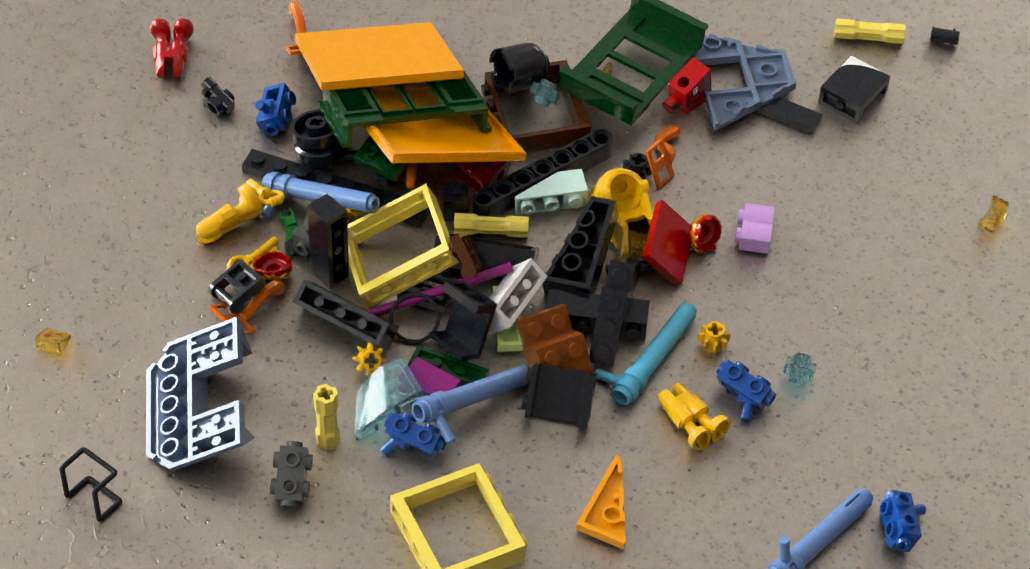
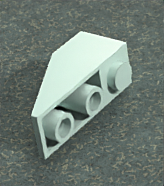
M582 169L557 172L515 196V215L585 207L587 204L588 188Z

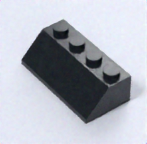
M439 235L435 237L434 248L442 244ZM468 236L482 265L481 271L511 262L513 267L530 258L537 263L539 247ZM457 257L459 263L443 272H452L453 269L461 270L463 265L459 257ZM504 274V275H501V276H498V277H495V278H492V279H493V280H501V279H502V276L505 277L507 274Z

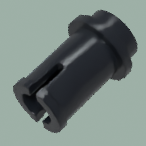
M932 27L930 41L950 43V46H953V44L958 45L960 31H956V28L948 30Z

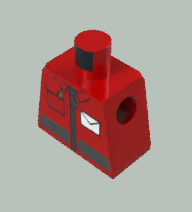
M693 57L669 81V98L662 103L665 111L672 114L677 109L684 115H688L705 102V91H712L711 69Z

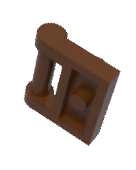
M465 230L450 237L449 249L455 258L459 257L463 265L461 275L466 279L473 278L476 273L481 272L482 265Z

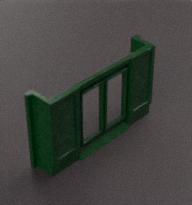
M631 0L628 12L573 70L565 65L560 69L559 87L570 92L576 98L632 126L650 106L651 102L668 85L669 81L702 48L708 24L660 0ZM626 39L669 61L670 64L659 74L614 50ZM609 57L654 81L642 92L597 68Z
M465 71L464 78L425 82L440 104L437 106L417 108L403 84L393 86L407 109L384 111L370 87L323 91V101H318L321 112L342 148L352 147L353 127L471 115L482 133L491 132L492 129L488 123L489 109Z

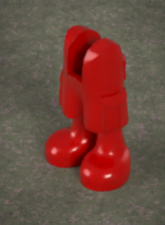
M183 18L176 20L173 28L174 42L169 44L171 40L170 24L164 19H155L151 22L150 32L158 41L153 48V59L156 64L157 77L165 79L166 67L173 66L174 79L180 78L188 58V47L185 42L190 39L194 32L193 23Z

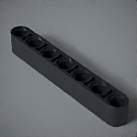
M604 129L595 130L476 191L473 195L472 213L478 216L498 217L515 208V196L560 171L582 169L584 172L604 162L611 155V133Z

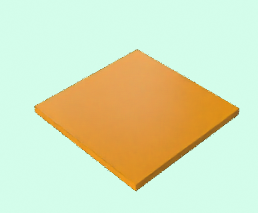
M431 22L295 33V42L322 91L464 78L463 68Z
M393 85L370 87L384 111L407 109ZM403 85L417 108L440 105L427 85ZM490 110L488 111V123L492 127L491 132L482 133L471 115L363 126L391 163L525 161L527 155Z

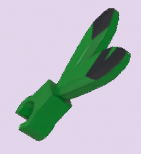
M289 208L288 217L283 216L282 211H279V221L287 229L285 252L288 256L292 257L296 254L295 247H293L292 233L298 225L294 217V211Z

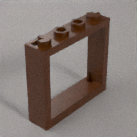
M567 60L550 62L547 78L540 85L560 84L561 75L559 71L564 65L569 67ZM494 71L485 72V81L481 85L482 95L484 97L487 96V107L490 112L510 133L496 93L499 91L491 78V73H494ZM560 87L574 125L511 136L526 153L560 148L591 133V124L582 100Z

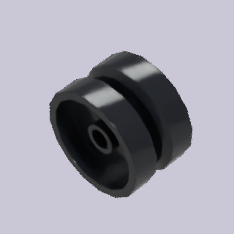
M320 109L307 111L292 121L290 129L295 143V153L298 161L303 165L325 167L342 160L347 154L348 147H341Z

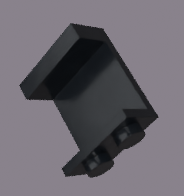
M465 280L447 281L443 291L455 299L447 326L444 331L430 332L429 337L437 342L440 348L446 349L453 354V357L458 361L467 362L468 360L480 359L497 303Z
M535 363L532 369L528 368L525 384L530 386L528 395L524 394L521 410H525L524 417L539 416L577 423L576 427L587 428L590 422L597 373Z

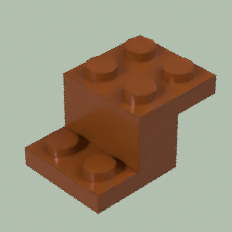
M565 304L516 319L528 366L532 368L535 363L593 372L584 334L572 329Z

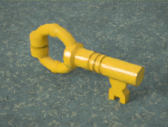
M249 179L246 182L258 194L262 205L274 207L283 204L285 199L284 192L271 190L253 179Z
M273 236L250 255L231 257L227 263V269L241 259L254 270V260L258 259L260 255L272 251L281 252L276 247L279 245V240Z

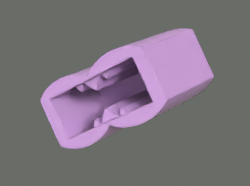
M745 203L744 210L739 209L737 224H742V228L737 227L735 242H740L739 250L769 253L774 206Z

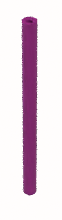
M511 262L478 272L471 279L463 277L454 281L465 280L470 285H474L513 272ZM445 284L419 292L429 296L431 299L447 294L443 291ZM421 297L406 298L397 305L395 311L427 300ZM395 301L368 309V311L378 316L388 314Z

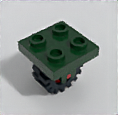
M370 135L354 155L356 163L370 169L372 180L389 188L394 187L396 182L400 181V177H403L404 170L409 165V163H391Z

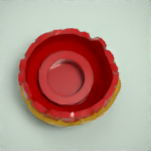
M709 214L699 215L691 223L688 235L696 252L706 254L710 250L717 249L715 244L721 237L722 225L716 216Z
M267 252L254 260V271L262 276L267 284L274 280L284 281L288 279L293 270L291 258L282 252Z

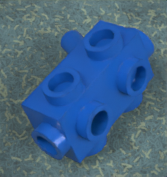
M286 83L264 88L262 99L255 103V108L259 110L256 123L265 135H277L278 132L286 130L287 123L292 121L290 110L291 106L296 104V96Z
M724 360L716 371L718 382L738 395L736 400L743 405L740 419L751 421L753 407L762 411L765 405L769 407L773 403L777 394L772 391L771 383L760 375L757 378L748 373L750 370L744 364L738 361L734 364L730 360Z
M391 412L385 421L384 427L386 429L384 432L392 439L380 449L386 456H389L397 447L407 450L409 446H412L436 458L438 453H442L445 450L447 443L444 437L439 434V428L428 423L423 427L416 423L417 420L414 416L405 412L401 416Z
M890 490L885 493V500L880 505V522L885 526V543L890 549L910 552L922 537L917 516L924 515L926 507L924 504L914 505L911 493Z

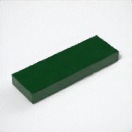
M419 345L408 362L409 367L419 357L460 379L461 386L489 376V369L470 362H461L452 356Z

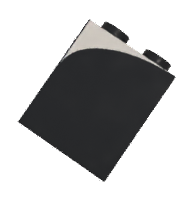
M850 55L821 86L818 103L858 124L863 119L864 109L879 93L885 94L887 92L890 75Z

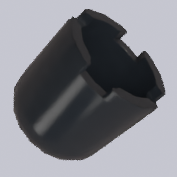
M522 43L497 48L491 52L489 63H493L494 73H491L493 83L500 93L506 92V95L542 84L547 78L550 65L548 56L541 47L534 43Z

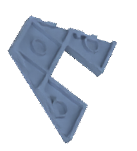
M709 34L708 37L704 36L702 48L694 56L695 59L704 65L739 62L747 84L746 88L705 91L704 99L714 131L746 116L796 88L794 74L786 52L783 50L769 49L757 44L756 48L741 45L739 40L726 37L719 38L716 35Z

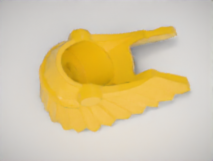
M616 168L607 171L600 177L597 184L591 189L592 192L589 194L588 200H590L591 196L616 201L619 215L610 243L614 244L615 249H619L622 256H627L629 252L627 223L646 219L649 225H651L654 210L651 198L648 195L650 189L648 181L641 179L637 173L631 170Z

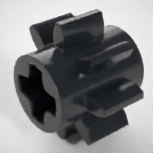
M630 154L629 160H623V168L637 173L641 179L646 180V175L652 176L647 157L644 154Z

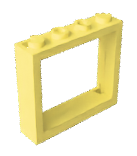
M426 184L348 224L350 268L359 296L370 308L459 263L458 258H455L449 249L448 244L451 243L450 235L438 201ZM429 208L442 244L369 281L357 244Z
M480 463L390 496V511L421 569H441L410 509L473 485H477L509 544L445 569H504L525 561L526 547H528L527 540L523 533L519 534L517 531L514 516L511 512L507 513L501 493L495 492L490 474L484 472Z

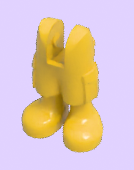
M244 183L240 186V203L236 207L232 208L231 205L226 204L197 224L196 237L201 244L214 243L222 235L240 227L239 224L262 214L261 202L249 184Z
M678 382L672 385L673 394L668 389L658 393V399L663 406L662 408L668 413L670 420L673 421L679 430L687 431L689 434L688 443L694 450L707 448L710 440L716 443L728 432L731 420L726 415H718L713 419L707 415L709 411L708 406L681 383Z

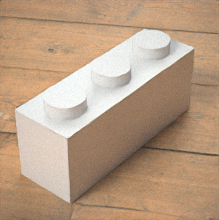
M532 258L512 267L513 272L505 276L490 296V299L497 303L489 328L492 334L512 326L547 278V275Z

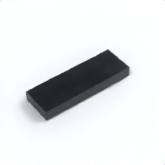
M781 97L754 111L810 134H813L822 119L821 113Z

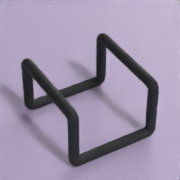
M85 447L80 448L60 466V476L66 498H70L88 481L96 486L92 491V497L98 522L103 521L121 505L122 499L105 487L117 476V470ZM85 453L111 472L101 483L91 476H86L69 491L65 468L81 454ZM100 490L116 501L103 514H101L98 492Z

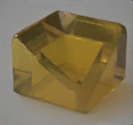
M993 195L989 210L978 222V226L991 233L995 232L1006 217L1009 202Z

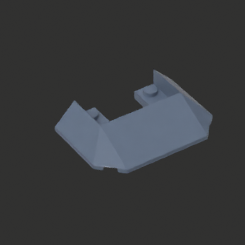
M238 317L168 342L163 349L165 354L157 364L152 363L146 371V456L165 468L175 471L239 448L253 440L255 437L245 428L244 405L240 400L208 411V376L242 364L243 357L253 354Z

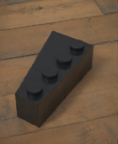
M591 196L577 219L576 226L571 234L567 235L564 240L565 244L560 252L556 253L552 260V265L545 272L547 278L542 283L545 293H548L549 289L595 294L619 215L615 200Z

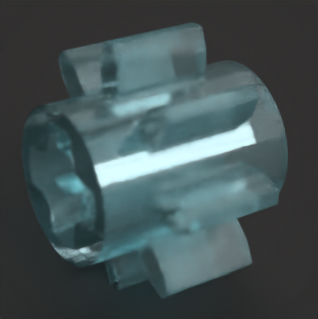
M543 78L540 83L533 82L529 91L534 94L532 101L548 107L550 102L556 104L560 97V93L556 91L558 85Z
M798 352L793 357H787L783 373L789 374V382L802 385L807 380H813L817 364L811 363L810 355Z

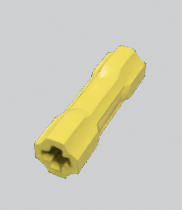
M836 18L834 38L875 40L903 44L906 25Z
M455 213L454 234L465 230L467 235L485 233L528 238L529 216L508 215L506 217L478 216L474 213Z
M323 384L317 386V390L313 393L317 421L315 439L318 448L330 451L336 449V445L340 442V432L337 425L338 392L335 387Z

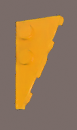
M615 455L577 522L576 530L624 550L626 537L622 481L623 468L622 461H620L621 457Z

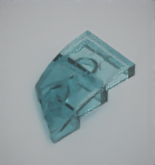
M401 354L376 369L357 390L354 432L356 440L379 431L378 424L386 421L391 412L399 415L401 414L400 407L424 396L422 388Z

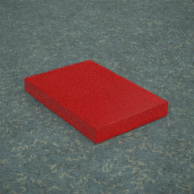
M660 200L655 205L642 258L674 286L682 284L691 247L688 235L690 224L666 202Z

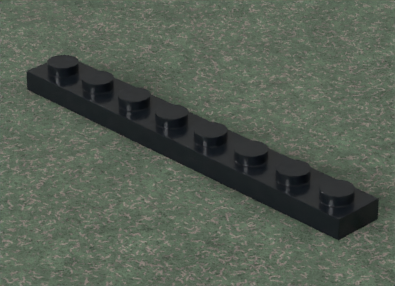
M251 149L242 164V172L261 178L267 173L279 172L294 175L297 179L373 193L379 198L380 204L378 208L401 197V195L255 149ZM427 208L402 222L421 228L430 213V209Z

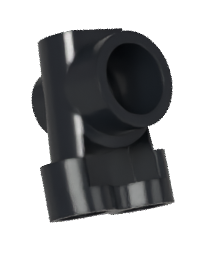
M207 77L201 84L204 88L201 94L207 99L206 105L215 116H219L223 112L225 114L231 113L235 108L233 94L228 89L223 91L216 81L211 77Z

